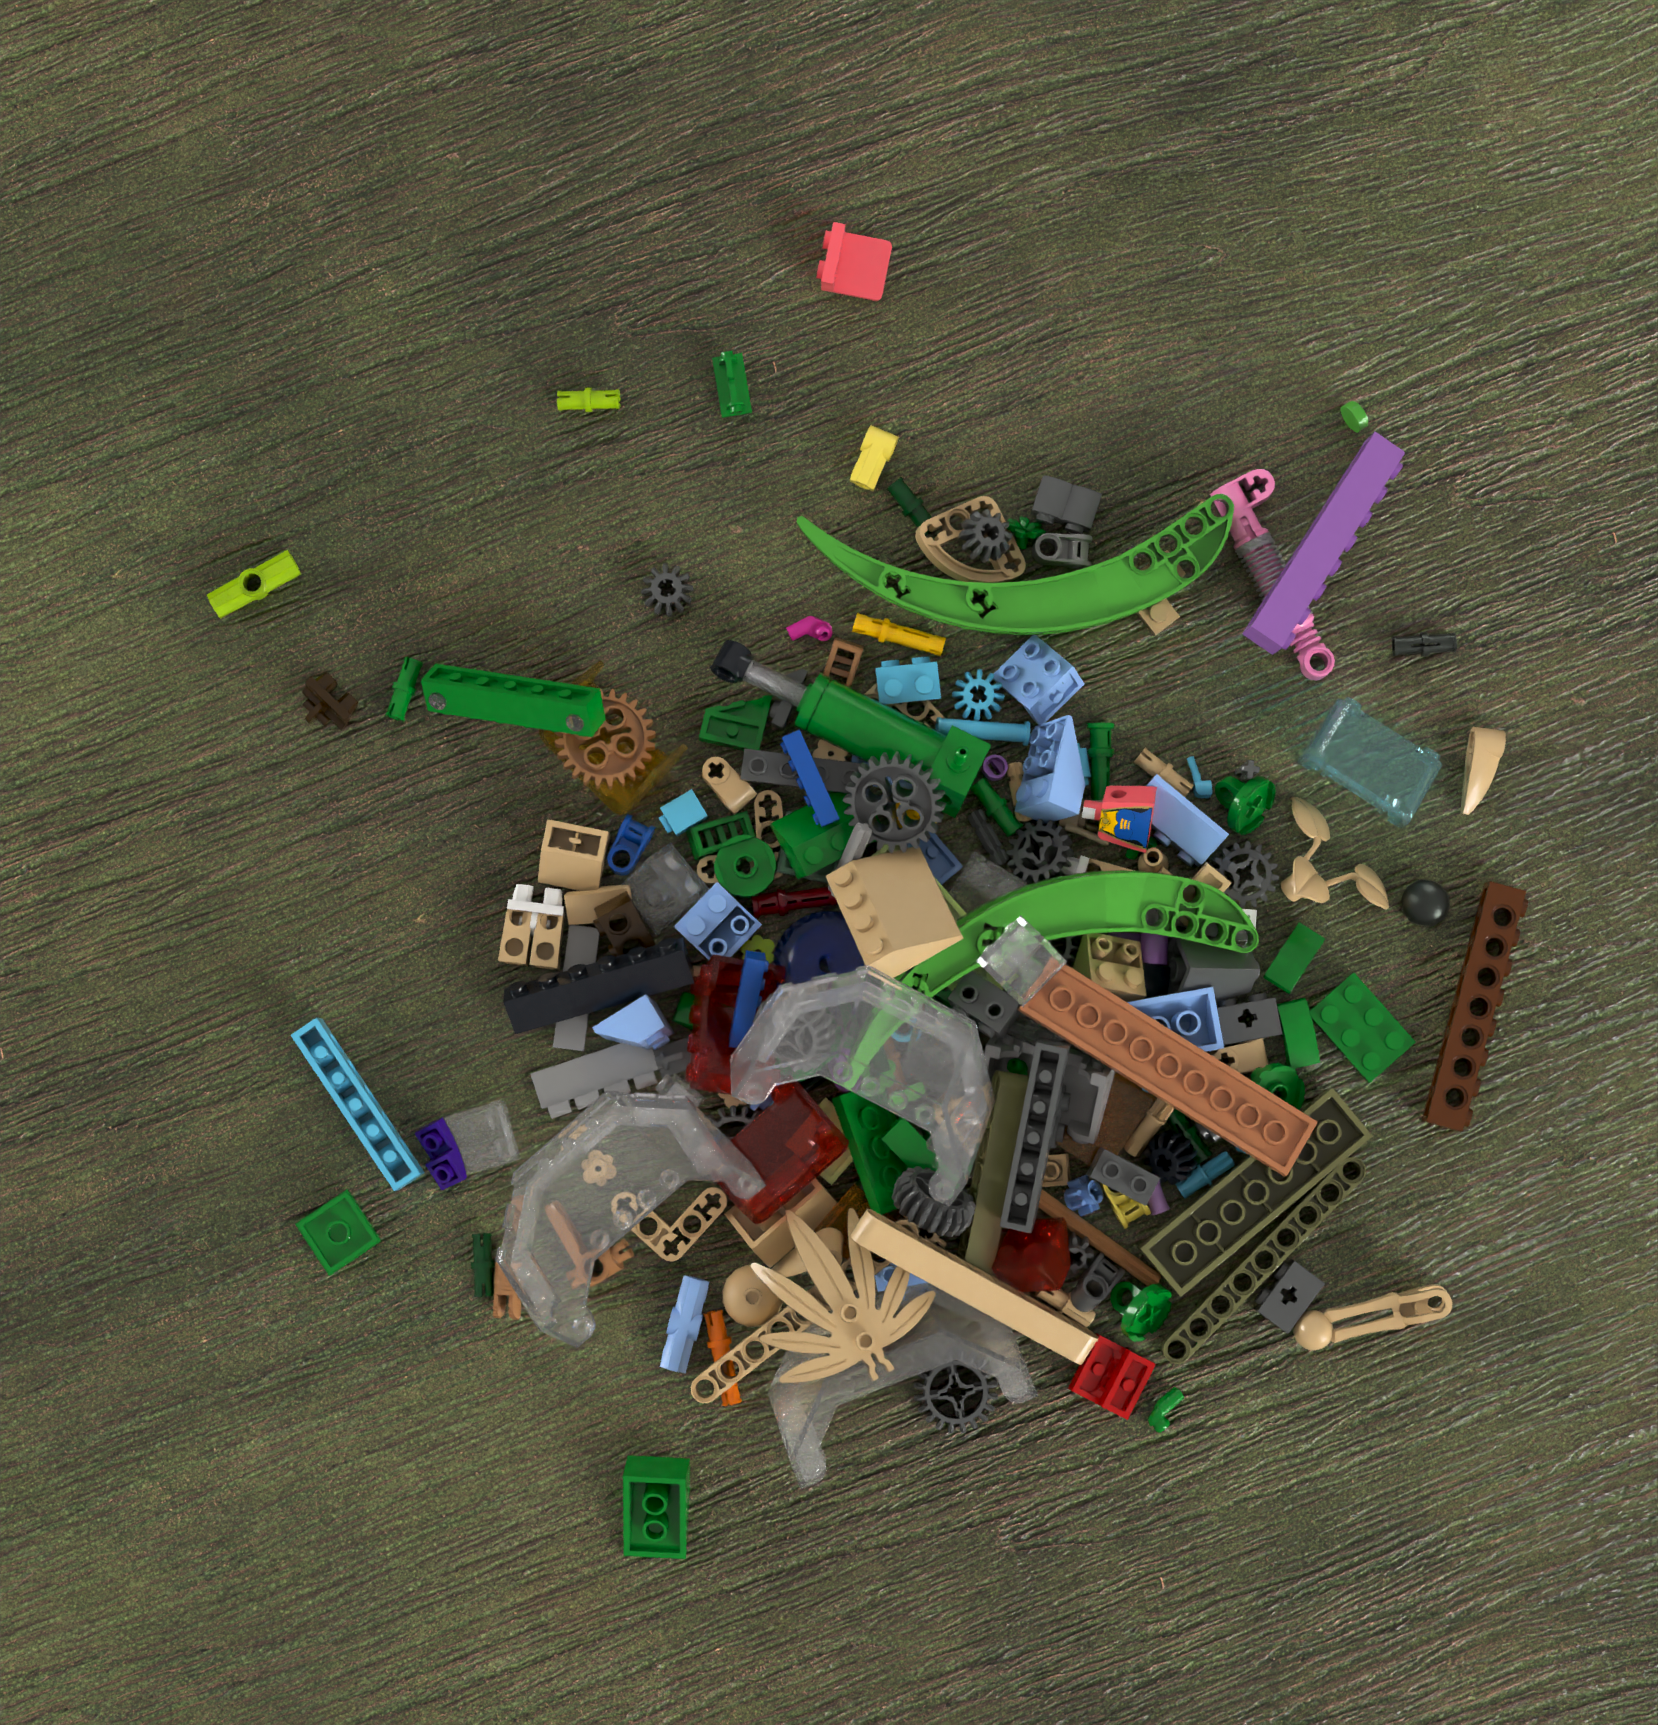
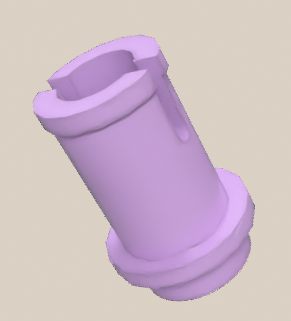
M1160 1180L1148 1201L1151 1215L1160 1214L1170 1209L1160 1185Z

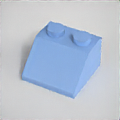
M646 994L592 1027L596 1034L606 1040L644 1049L653 1047L654 1050L666 1045L670 1041L668 1037L674 1034L657 1003Z

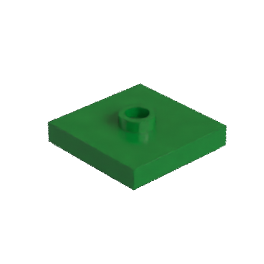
M346 1189L295 1224L329 1276L382 1242L381 1237L349 1189Z

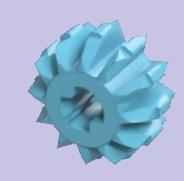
M978 669L976 679H973L970 672L964 674L968 684L959 679L956 681L955 685L963 691H953L952 697L962 699L954 705L955 710L966 707L962 718L966 719L970 712H974V721H979L980 713L983 712L984 717L990 720L992 715L988 708L995 712L1001 710V707L994 701H1003L1005 695L994 693L1002 688L1001 682L993 685L990 684L994 674L990 673L986 680H983V672L981 669ZM983 690V698L986 700L984 702L979 700L978 703L973 702L971 691Z

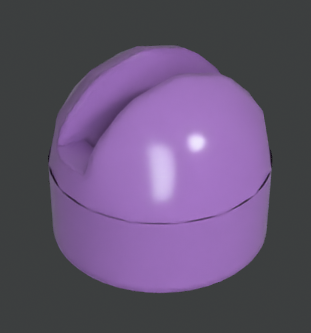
M996 754L988 756L982 765L984 776L992 781L1002 779L1008 769L1006 760ZM991 763L999 775H995L988 764Z

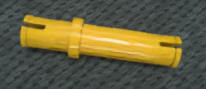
M857 613L852 629L854 633L877 638L878 642L884 643V641L893 642L940 657L946 637L891 623L890 619L887 618L880 620Z

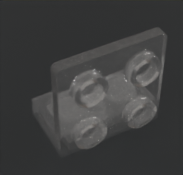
M498 1100L445 1117V1122L462 1156L466 1175L521 1160L505 1100Z

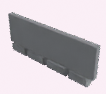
M620 1043L531 1073V1078L541 1108H548L550 1117L553 1119L572 1112L569 1100H575L578 1110L601 1103L602 1100L598 1090L604 1089L606 1098L609 1100L631 1092L628 1080H634L637 1090L657 1084L654 1072L659 1069L655 1061L653 1047L644 1049Z

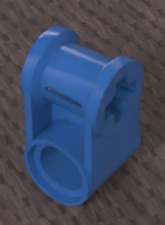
M626 815L607 856L608 865L612 872L623 876L628 875L634 870L642 853L647 848L656 827L652 825L647 827L633 820L632 815ZM618 853H627L631 860L628 866L619 868L613 864L614 857Z

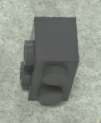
M974 971L964 975L947 998L950 1006L953 1007L950 1011L963 1021H966L968 1018L978 1024L977 1030L991 1039L995 1035L1002 1040L1021 1013L1017 1010L1021 1004L1020 1001Z

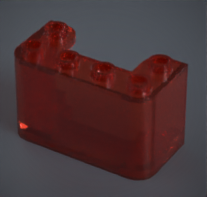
M713 954L709 961L702 965L698 976H694V983L691 984L690 988L691 994L694 995V1005L690 1008L689 1023L693 1024V1029L687 1042V1052L691 1053V1062L687 1065L685 1080L690 1082L691 1089L765 1100L780 1084V1068H774L776 1066V1059H772V1055L769 1052L763 1053L764 1045L756 1043L757 1034L754 1036V1042L749 1044V1050L729 1047L730 1029L744 959ZM768 965V971L763 973V978H765L764 990H760L759 996H762L761 1003L774 992L777 993V982L783 983L785 981V966Z

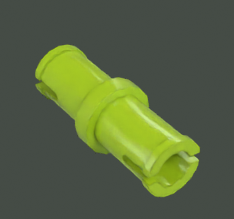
M592 387L585 388L584 391L557 392L559 411L585 409L586 412H593V409H620L619 389L592 390Z

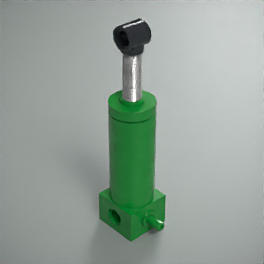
M725 640L710 667L713 674L718 678L730 683L745 680L792 705L794 704V706L798 707L797 712H799L794 726L804 731L807 730L808 733L868 762L871 756H875L880 762L883 752H886L891 760L896 751L899 752L900 759L903 761L911 754V763L914 765L922 759L923 765L921 769L923 771L930 768L933 769L929 778L931 780L940 778L941 780L935 789L945 791L944 796L938 800L946 803L942 812L956 818L987 756L991 744L953 725L948 734L945 735L834 679L832 680V678L822 673L818 675L814 684L810 683L808 687L804 686V684L793 681L790 677L779 674V672L753 660L754 657L750 650L741 643Z

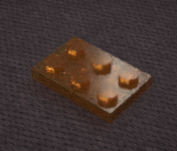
M1115 1071L1095 1143L1080 1144L1073 1141L1072 1137L1067 1133L1068 1126L1066 1125L1063 1143L1058 1142L1057 1144L1089 1167L1099 1147L1118 1155L1156 1098L1142 1091L1140 1087Z

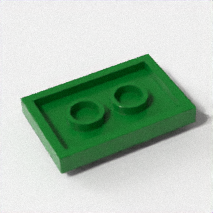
M1354 972L1310 1009L1312 1021L1367 1083H1371L1416 1043Z

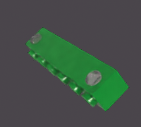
M436 663L421 680L427 710L444 715H456L470 719L519 725L526 728L576 734L582 737H592L606 720L600 688Z

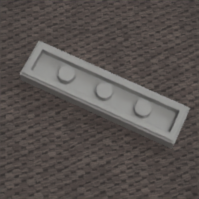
M569 925L563 972L577 964L588 965L597 961L600 939L597 928ZM589 1013L557 1022L553 1047L584 1051Z

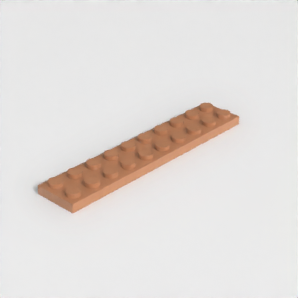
M1052 955L1048 957L1017 1009L1282 1176L1288 1175L1318 1123Z

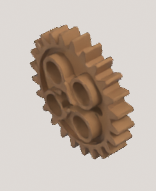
M600 689L605 718L610 714H617L623 721L619 725L613 726L605 720L592 737L555 732L557 736L563 737L555 741V747L564 748L557 753L558 759H568L564 763L563 769L574 768L573 779L583 775L584 786L592 779L595 780L596 789H599L602 782H606L608 789L612 790L613 781L617 780L620 786L624 787V777L627 776L632 781L636 780L635 769L642 773L645 772V766L641 761L651 762L652 756L646 751L655 750V744L647 740L655 738L656 733L652 730H646L652 726L653 720H643L647 709L643 708L637 711V699L628 704L626 702L627 693L622 694L618 699L615 698V690L612 689L609 696L604 697V693ZM627 728L631 729L630 733L619 734ZM601 734H605L607 738H610L609 744H605L603 740H600ZM622 742H628L634 747V750L629 754H623L618 751L617 746ZM581 745H590L584 750L579 749ZM592 753H600L604 756L605 760L601 764L595 765L590 763L587 758Z

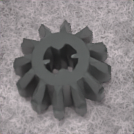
M985 509L981 514L975 511L970 515V519L963 521L962 528L964 530L959 533L958 538L966 541L962 545V550L970 549L972 551L970 559H975L979 555L982 563H986L990 558L996 561L1001 557V553H1006L1009 550L1010 545L1007 542L1012 539L1013 534L1005 531L1009 527L1010 522L1001 523L999 521L1001 513H996L992 517L989 509Z
M663 564V573L659 574L658 570L653 567L651 572L655 578H643V582L651 587L641 589V594L643 596H651L645 601V605L650 607L656 604L655 614L659 615L663 607H666V614L668 617H671L673 613L671 607L675 606L678 612L682 613L684 608L680 601L688 604L691 603V597L684 593L694 591L693 585L685 584L690 579L688 573L678 577L681 570L679 566L676 565L672 573H669L668 564ZM668 583L672 584L674 594L670 595L668 593V597H664L660 589L661 586L667 587Z

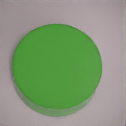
M1349 401L1341 407L1342 417L1351 430L1358 433L1368 426V417L1364 409L1357 402Z

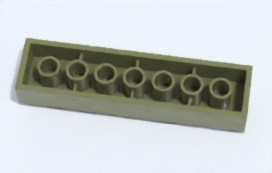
M1326 1088L1300 1110L1318 1123L1287 1176H1282L1247 1154L1137 1246L1178 1296L1182 1297L1373 1137L1333 1088Z

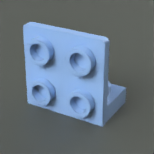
M1032 635L993 673V680L996 683L1001 682L1002 688L1025 707L1031 718L1038 725L1046 723L1084 685L1075 668L1037 635Z

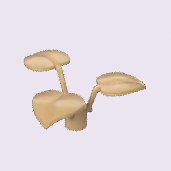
M1292 796L1290 799L1292 800V811L1295 821L1307 836L1313 838V845L1304 857L1298 856L1294 859L1293 873L1281 881V889L1286 897L1293 902L1300 898H1307L1318 903H1325L1330 897L1328 886L1352 879L1356 881L1358 891L1368 901L1386 910L1390 908L1387 893L1381 879L1375 871L1364 864L1356 865L1355 873L1351 872L1324 881L1318 875L1309 859L1321 844V840L1326 842L1330 839L1329 827L1325 818L1316 807L1306 800Z

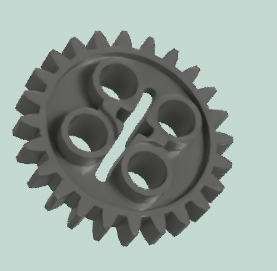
M896 751L891 760L887 753L883 752L880 762L875 756H871L868 760L869 766L862 762L858 767L859 772L854 771L850 776L853 782H848L845 790L850 792V794L845 795L843 802L851 805L845 809L844 814L854 815L849 822V826H854L857 823L869 824L872 835L868 844L873 840L878 841L877 850H880L884 844H888L890 853H893L896 845H899L904 853L908 849L909 843L915 849L919 847L920 839L927 843L931 837L929 832L936 833L939 828L935 822H941L944 817L938 811L944 810L946 803L938 801L944 796L945 791L935 789L941 781L940 778L933 780L929 778L933 769L930 768L923 771L921 769L923 765L922 759L915 765L912 764L911 754L906 757L905 761L901 760L898 751ZM887 776L891 777L892 779V788L890 786L888 779H886ZM899 780H908L912 783L913 789H903L899 784ZM869 786H879L882 789L883 794H873L870 791ZM891 796H893L894 802H889ZM899 802H900V805H899L898 808L896 809L895 803H899ZM913 809L917 811L920 819L913 820L909 818L906 810ZM876 815L886 816L890 824L883 825L879 823ZM897 817L899 819L900 824L903 826L902 828H899L897 826Z

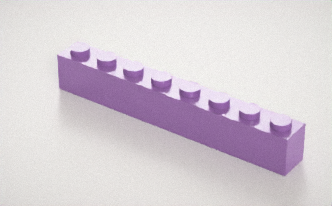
M1374 432L1364 441L1242 633L1244 636L1272 655L1281 648L1286 650L1296 636L1292 632L1297 624L1301 626L1311 613V610L1308 608L1309 604L1313 599L1317 601L1325 591L1327 585L1323 582L1328 575L1332 577L1340 567L1342 561L1338 558L1343 550L1348 552L1358 538L1354 535L1359 526L1363 528L1373 514L1369 509L1374 502L1378 504L1388 491V488L1385 487L1386 482L1389 478L1393 480L1402 469L1403 464L1400 463V460L1405 454L1403 450L1377 432Z

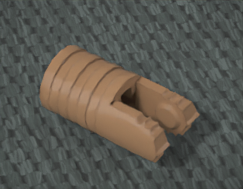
M495 1262L494 1318H501L504 1315L506 1295H509V1317L514 1320H519L521 1317L522 1262Z

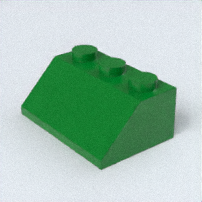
M829 793L840 820L823 828L820 824L816 825L812 814L815 812L813 807H808V805L770 823L797 879L806 877L841 859L855 825L849 826V822L854 815L844 814L845 809L851 805L843 802L846 794Z

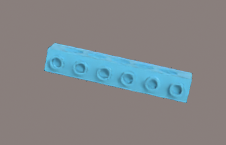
M316 1017L291 1034V1037L392 1189L398 1191L425 1172L324 1020Z

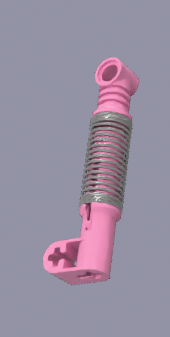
M1256 469L1219 487L1210 496L1224 494L1232 500L1234 513L1230 533L1235 541L1233 547L1238 558H1243L1241 563L1246 562L1243 567H1249L1246 572H1251L1248 577L1254 576L1251 582H1257L1254 584V587L1259 586L1256 591H1262L1259 596H1264L1261 600L1263 601L1286 564H1284L1285 560L1281 559L1280 550H1276L1277 545H1273L1275 541L1270 535L1271 533H1269L1267 528L1261 526L1253 511V508L1268 500L1275 488V481L1271 473L1264 469ZM1254 481L1257 485L1263 484L1264 488L1261 492L1256 489L1251 493L1249 497L1252 502L1249 503L1240 484H1243L1246 491L1251 489ZM1215 501L1214 503L1222 517L1225 516L1227 512L1225 504ZM1311 611L1301 626L1299 624L1295 626L1292 632L1296 636L1290 646H1295L1296 648L1293 649L1294 653H1299L1297 659L1300 663L1302 674L1310 680L1317 681L1323 679L1332 671L1335 659L1333 653L1326 648L1325 644L1319 643L1322 640L1321 637L1315 636L1318 631L1317 629L1312 630V627H1314V616ZM1313 656L1322 658L1325 664L1324 669L1321 671L1313 669L1310 665V658Z

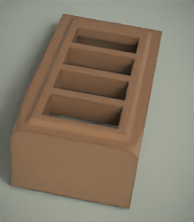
M835 637L823 674L829 677V674L833 673L847 678L846 683H840L851 688L864 646ZM837 649L855 654L854 659L836 654ZM833 661L851 666L850 671L832 666Z

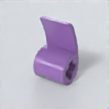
M1108 933L1110 936L1139 941L1141 943L1143 963L1167 965L1168 936L1150 933Z

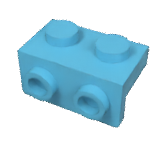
M930 656L911 658L912 664L900 665L899 660L881 661V667L875 668L879 702L886 705L941 699L937 662H930Z

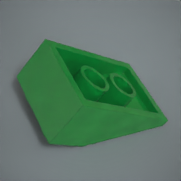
M627 1455L623 1473L624 1556L686 1559L690 1458Z

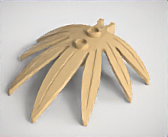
M853 1208L848 1209L847 1229L850 1262L859 1295L858 1299L855 1297L840 1265L822 1240L791 1210H786L787 1223L801 1260L816 1288L833 1313L830 1314L812 1295L785 1276L757 1263L750 1265V1268L780 1300L810 1322L831 1333L830 1338L804 1332H778L760 1336L759 1340L761 1342L783 1350L810 1354L829 1353V1356L812 1359L790 1369L779 1378V1382L798 1383L825 1378L837 1374L859 1361H862L868 1367L869 1377L872 1381H875L879 1377L875 1372L876 1364L871 1354L875 1356L879 1364L885 1366L887 1373L894 1370L891 1362L884 1358L882 1348L904 1336L921 1320L935 1297V1291L932 1290L919 1295L893 1318L903 1299L910 1272L896 1266L885 1288L880 1309L877 1310L875 1308V1276L871 1252L850 1237V1234L859 1222Z

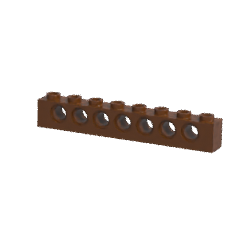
M1492 881L1484 883L1421 1122L1463 1132L1464 1126L1468 1127L1470 1125L1473 1109H1470L1469 1106L1472 1096H1477L1481 1084V1079L1477 1078L1480 1066H1485L1489 1049L1485 1048L1488 1036H1493L1497 1020L1493 1018L1496 1006H1501L1505 990L1501 989L1503 977L1509 976L1512 967V959H1509L1511 947H1516L1520 937V929H1516L1519 917H1524L1528 906V900L1524 899L1526 894L1524 890ZM1497 909L1503 910L1507 915V922L1504 926H1499L1494 921L1493 915ZM1489 939L1495 940L1499 945V952L1496 956H1491L1486 951L1485 946ZM1481 969H1486L1491 974V982L1487 986L1481 985L1478 981V973ZM1475 998L1483 1004V1012L1479 1016L1473 1015L1470 1011V1003ZM1467 1028L1471 1029L1476 1036L1475 1042L1471 1046L1465 1045L1462 1041V1033ZM1459 1058L1465 1060L1468 1066L1467 1072L1463 1076L1457 1075L1454 1071V1063ZM1452 1088L1457 1090L1460 1095V1100L1455 1106L1449 1105L1446 1101V1093Z

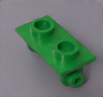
M725 351L721 353L720 357H713L712 361L722 418L752 413L742 353L733 354V351Z

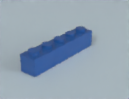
M800 729L782 737L783 742L780 745L784 754L788 753L791 758L788 763L792 772L796 771L799 776L796 781L800 790L804 788L807 796H804L808 807H813L815 813L812 814L816 825L820 824L823 828L839 821L840 818Z
M748 950L745 952L730 1029L729 1047L749 1050V1044L754 1042L755 1033L752 1029L755 1023L753 1020L756 1009L762 1001V996H759L760 990H764L765 986L763 973L768 971L769 965L765 953Z

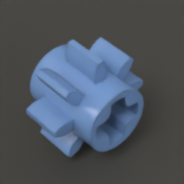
M1084 1175L1067 1182L1069 1188L1064 1192V1200L1070 1210H1078L1079 1216H1083L1100 1209L1098 1203L1103 1199V1191L1097 1181H1089L1088 1176Z

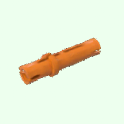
M719 1309L716 1312L713 1310L703 1313L709 1337L707 1347L711 1348L714 1362L730 1351L729 1344L732 1343L731 1336H727L723 1309ZM725 1361L722 1365L724 1373L728 1376H736L733 1361ZM737 1383L721 1394L722 1406L742 1402Z

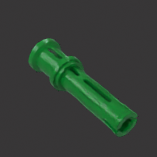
M1087 723V728L1090 729V748L1087 749V755L1091 758V800H1103L1106 787L1110 786V758L1115 754V750L1111 748V730L1115 728V723Z

